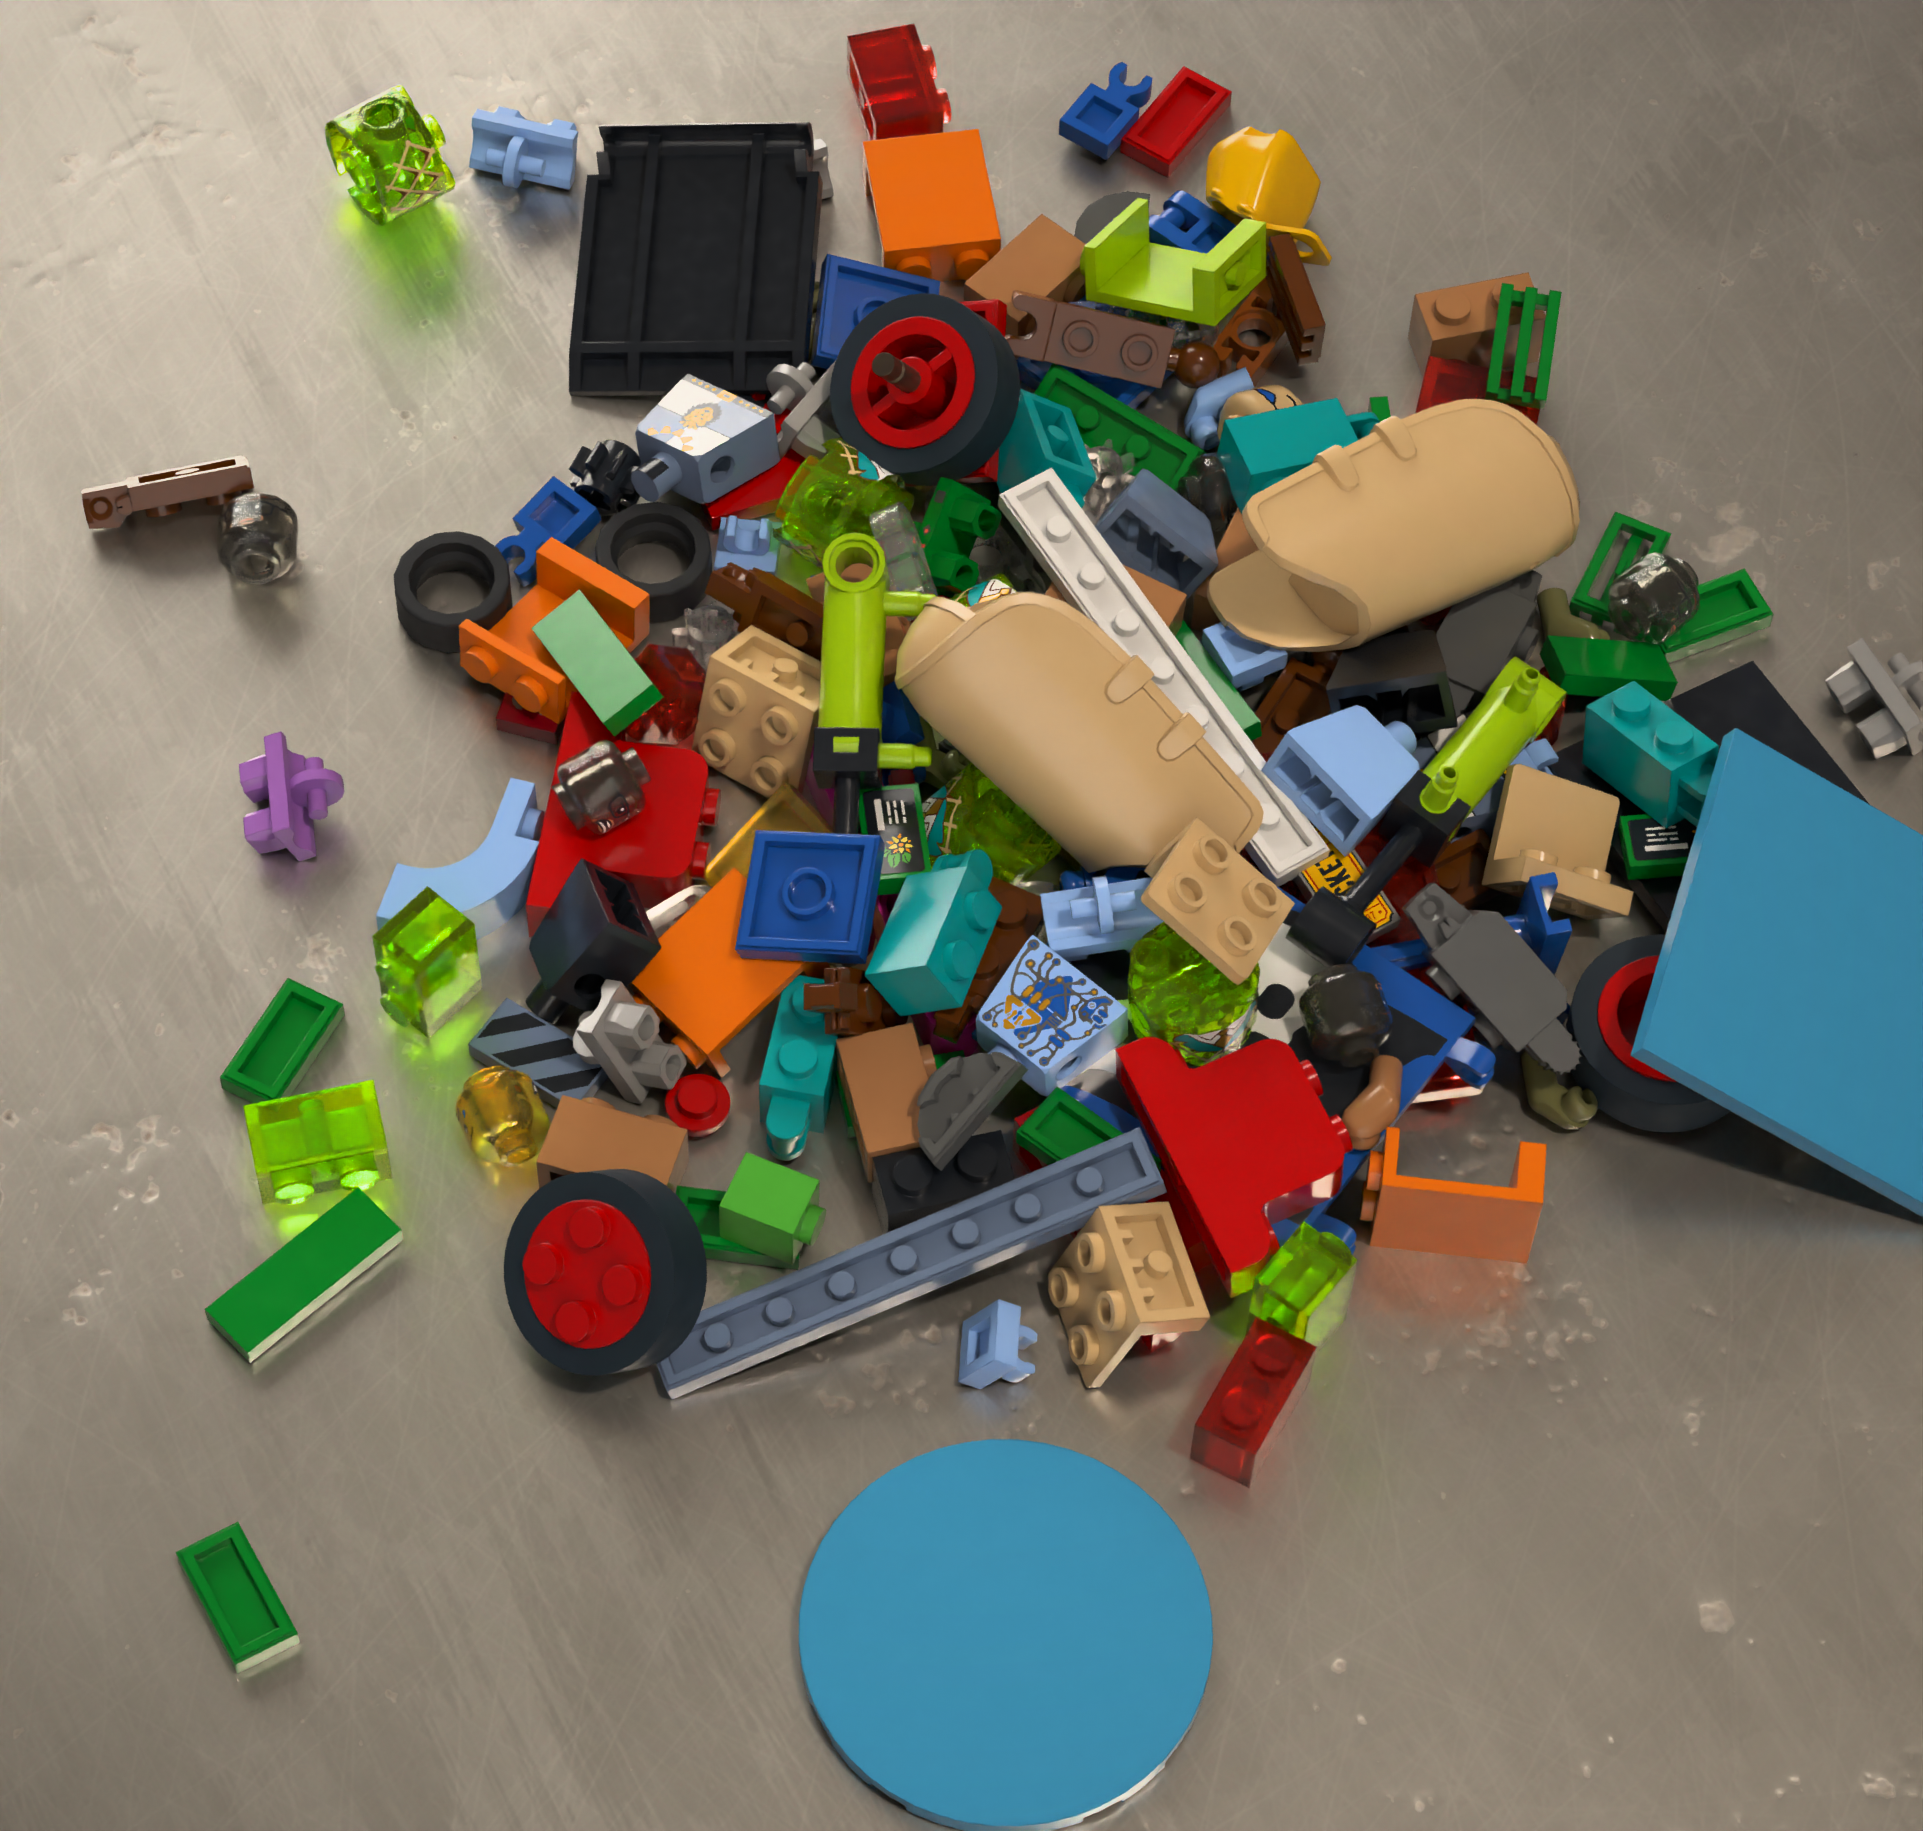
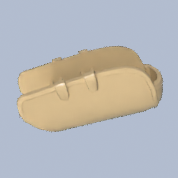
M1461 399L1430 407L1403 419H1399L1398 416H1391L1375 424L1366 437L1344 448L1334 445L1315 456L1311 465L1250 498L1242 511V518L1246 530L1259 550L1216 572L1207 586L1208 601L1224 627L1228 626L1241 638L1278 650L1323 652L1358 647L1372 639L1532 571L1550 558L1558 557L1571 547L1576 539L1580 522V498L1573 471L1560 448V444L1552 436L1546 434L1523 413L1497 401Z
M1016 592L997 599L979 602L967 608L959 602L934 596L924 604V609L909 627L897 652L895 683L898 690H903L915 710L936 732L960 751L1073 856L1088 873L1115 867L1146 868L1152 858L1196 817L1223 838L1237 853L1241 852L1260 828L1264 814L1260 801L1204 739L1205 729L1189 712L1182 714L1151 680L1154 673L1138 655L1130 657L1095 622L1067 602L1035 592Z

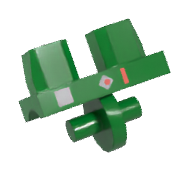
M940 477L922 523L904 519L899 530L904 535L914 539L900 580L912 583L915 587L929 594L943 595L952 599L954 594H961L967 589L971 590L970 588L975 586L980 573L978 563L969 559L976 538L988 540L990 537L995 536L1002 518L1001 511L992 507L990 500L952 479Z

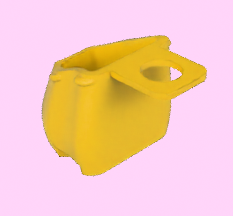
M1246 127L1218 142L1209 153L1206 171V201L1211 208L1236 226L1244 218L1266 222V257L1267 252L1271 251L1268 245L1269 237L1289 233L1293 237L1295 244L1300 240L1313 250V252L1298 250L1302 263L1328 266L1332 257L1319 236L1310 230L1304 229L1314 208L1321 181L1293 136L1281 129L1277 133L1268 134L1258 131L1253 127Z

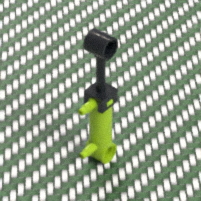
M854 532L843 534L833 540L825 550L822 561L825 581L818 727H815L813 773L818 788L834 789L832 833L858 834L860 789L882 790L883 769H913L915 767H929L932 765V749L929 746L883 743L881 733L886 616L918 617L924 609V604L936 595L921 594L919 591H889L890 578L883 549L870 536ZM861 563L872 568L870 575L861 582L852 583L841 578L842 572L852 564ZM872 924L867 957L872 952L876 939L874 924ZM829 963L830 966L834 967H853L858 965L848 963Z
M1513 657L1492 683L1482 701L1422 772L1418 770L1395 797L1377 831L1390 840L1344 896H1337L1322 886L1300 912L1285 938L1340 977L1361 952L1377 926L1376 923L1364 915V911L1410 856L1430 869L1453 841L1461 824L1525 746L1528 743L1534 742L1561 706L1567 692L1540 674L1537 669L1530 667L1518 657Z

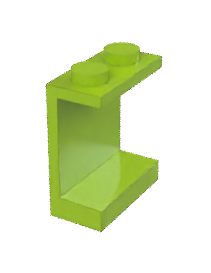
M1137 198L1084 246L1080 258V271L1085 276L1086 300L1216 326L1267 276L1266 222L1244 218L1206 254L1150 243L1148 200Z

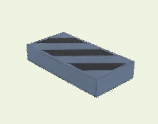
M509 998L502 1002L468 1044L470 1056L533 1094L531 1087L532 1079L540 1098L555 1108L558 1107L562 1095L579 1100L593 1097L609 1077L600 1064H589L580 1058L573 1048V1037Z

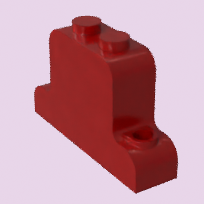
M571 691L526 901L528 932L531 938L581 858L632 882L644 908L663 911L676 910L684 906L692 896L695 879L706 880L709 869L711 843L703 842L705 826L716 827L721 803V789L709 788L708 765L705 759L699 753L688 749L625 741L626 728L618 735L613 736L580 692ZM592 745L594 754L601 763L602 772L609 784L600 771L592 775H586L581 769L579 761L589 752H584V755L578 753ZM598 751L601 752L607 758L609 765L606 759L602 755H600ZM592 754L581 761L587 773L599 769V764ZM592 756L596 765L593 762L585 765L584 760ZM569 759L573 763L572 771L566 767V762ZM610 779H612L619 793L628 802L630 814L634 815V817H630V819L624 822L621 819L627 816V814L614 818L608 807L609 802L618 795ZM631 794H633L637 800V809H635V800ZM618 797L611 803V809L616 817L626 813L625 811L621 814L616 812L622 807L621 802L625 804L627 812V806L622 797ZM610 819L613 820L614 825L607 832L601 834L598 824L595 821L592 822V820Z
M1156 1037L1140 1038L1115 1049L1116 1077L1157 1157L1162 1160L1161 1164L1230 1298L1256 1288L1268 1275L1270 1256L1280 1252L1279 1243L1271 1225L1334 1197L1342 1185L1344 1156L1353 1150L1350 1135L1342 1119L1337 1114L1329 1117L1318 1098L1323 1096V1088L1316 1070L1308 1059L1299 1062L1292 1048L1277 1039L1260 1040L1198 1068H1188L1178 1049H1173L1169 1043Z

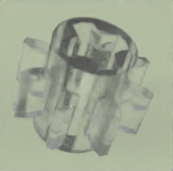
M1107 439L1103 446L1089 448L1084 444L1097 477L1096 481L1099 480L1101 473L1111 474V476L1104 478L1102 484L1093 483L1083 498L1095 518L1100 514V511L1107 509L1135 477L1128 475L1135 468L1133 453H1127L1120 457L1113 450L1112 439Z
M711 601L710 605L701 606L694 611L686 608L684 610L685 628L672 629L673 649L680 652V668L683 672L693 669L698 675L706 678L710 655L740 634L737 632L739 624L732 618L733 613L730 614L726 609L717 606L716 601Z

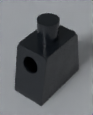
M1396 629L1358 647L1343 650L1326 689L1332 714L1358 705L1365 707L1384 727L1393 721H1400L1408 725L1414 734L1457 727L1458 722L1447 670L1435 631L1425 629L1407 632L1402 629Z
M583 858L578 862L530 941L529 950L541 979L525 1001L529 1009L538 1017L550 1023H557L570 1004L584 1011H594L601 1000V987L606 979L622 981L627 988L659 952L661 945L632 882Z

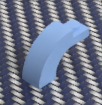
M510 778L488 836L477 850L463 860L438 868H417L399 863L396 864L376 914L382 949L397 952L425 953L460 947L494 932L519 912L527 901L545 817L544 811L537 809L535 783Z

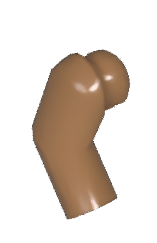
M1380 1055L1373 1059L1370 1065L1368 1086L1344 1110L1341 1119L1347 1128L1353 1149L1363 1151L1375 1147L1381 1138L1380 1133L1387 1126L1389 1127L1399 1114L1403 1065L1399 1059L1393 1056Z

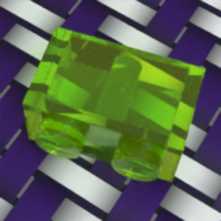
M428 886L372 936L377 964L375 971L379 977L382 996L380 1003L385 1012L403 1027L411 1024L427 1038H430L482 989L475 924Z
M374 1080L243 1106L263 1205L273 1202L296 1204L309 1199L313 1194L338 1189L353 1191L357 1187L365 1190L374 1186L378 1181L392 1179L388 1147Z
M1303 1221L1255 1277L1245 1337L1297 1375H1299L1346 1319L1358 1259L1352 1256L1347 1245L1337 1236L1329 1232L1320 1233Z

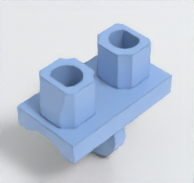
M500 106L494 112L477 109L472 117L473 144L469 167L501 174L503 185L516 189L520 186L522 180L570 190L575 181L577 127L572 122L554 119L547 124L525 120L518 110Z
M1106 876L1092 877L1093 886L1040 894L1048 947L1067 962L1086 959L1089 954L1125 949L1128 953L1136 952L1141 940H1152L1161 928L1162 923H1164L1141 901L1142 894L1153 878L1108 884ZM1163 928L1154 940H1157V944L1167 943L1166 928ZM1149 943L1143 944L1139 951L1145 950Z

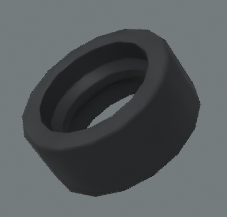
M661 502L634 504L614 514L600 530L595 546L596 563L650 594L649 623L675 620L693 611L706 597L705 590L712 573V551L709 534L696 516L679 506ZM659 541L674 544L687 552L690 558V565L682 575L668 582L649 584L634 581L621 573L618 568V559L626 550L645 542Z
M460 531L433 534L416 542L401 556L394 573L398 619L407 634L426 648L446 653L460 652L459 625L466 618L489 631L513 607L509 565L499 549L481 536ZM465 571L476 574L489 583V596L479 606L461 613L445 614L430 610L422 605L417 598L418 588L429 578L442 572Z

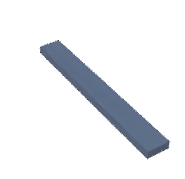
M1140 1127L702 1310L694 1328L685 1341L671 1355L656 1363L666 1391L673 1400L1081 1229L1098 1206L1143 1203L1167 1193L1165 1184Z

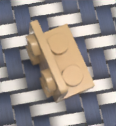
M753 625L749 626L709 657L691 750L699 753L705 759L708 766L787 809L796 807L801 802L814 742L815 727L818 726L821 661Z
M1522 764L1510 765L1505 776L1482 886L1522 898L1531 876L1555 872L1558 886L1550 908L1586 920L1629 916L1634 891L1610 884L1612 876L1605 872L1620 805L1618 797Z
M1198 817L1152 858L1144 870L1153 879L1141 896L1142 903L1237 985L1249 977L1295 904L1272 881L1261 874Z
M1169 1201L1098 1206L1085 1226L1048 1273L1049 1296L1052 1303L1059 1309L1068 1335L1070 1357L1078 1365L1086 1388L1100 1387L1141 1335L1200 1331L1210 1318Z

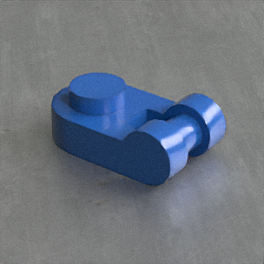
M1178 190L1164 202V211L1160 215L1153 214L1149 216V242L1207 254L1236 225L1189 193ZM1190 227V229L1186 233L1179 229H1187Z

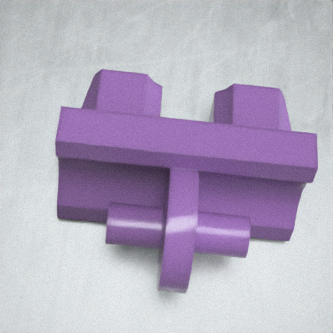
M281 731L264 736L265 754L239 764L240 783L244 793L253 803L269 799L270 803L269 808L246 814L243 817L245 838L259 854L287 848L298 861L316 857L313 819L321 820L328 816L327 806L337 803L343 797L344 782L342 776L333 770L324 768L323 760L319 757L306 759L303 755L288 750L286 736Z

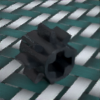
M616 440L597 441L593 450L582 446L569 467V470L575 474L570 485L575 488L574 491L595 506L600 515L607 516L618 513L622 505L630 507L637 504L641 497L631 481L633 471L641 466L640 457L631 447Z

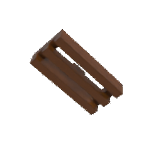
M1289 233L1271 236L1268 243L1271 251L1267 252L1266 257L1269 266H1266L1267 276L1265 278L1298 366L1316 363L1321 357L1326 326L1293 237Z

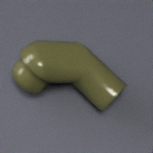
M1549 588L1537 595L1536 600L1545 639L1547 635L1611 640L1609 634L1605 630L1599 629L1596 624L1571 615L1565 590Z

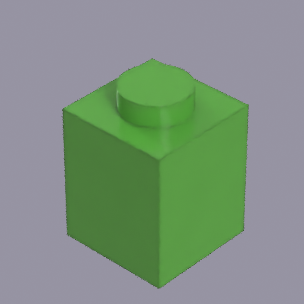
M746 1152L719 1205L720 1237L793 1265L803 1243L813 1246L824 1224L826 1209L819 1206L820 1180Z

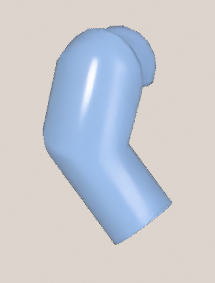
M1246 367L1215 379L1196 389L1184 419L1185 434L1188 438L1192 439L1195 446L1202 450H1209L1220 443L1217 428L1220 412L1226 400L1239 391L1255 388Z

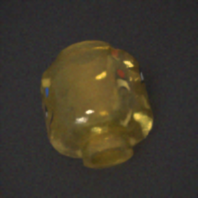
M504 1065L484 1068L469 1077L464 1083L463 1091L458 1096L455 1105L456 1117L475 1157L489 1163L501 1162L502 1165L507 1167L517 1166L532 1159L538 1151V1146L546 1138L551 1125L548 1113L531 1077L523 1072L510 1070L509 1067Z

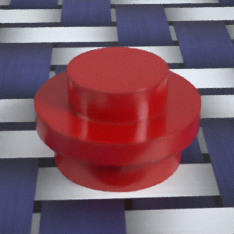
M691 1074L677 1080L674 1087L668 1090L666 1095L665 1110L667 1118L677 1124L678 1127L687 1129L688 1136L701 1138L713 1134L724 1125L730 1114L731 1104L728 1090L722 1082L710 1075Z

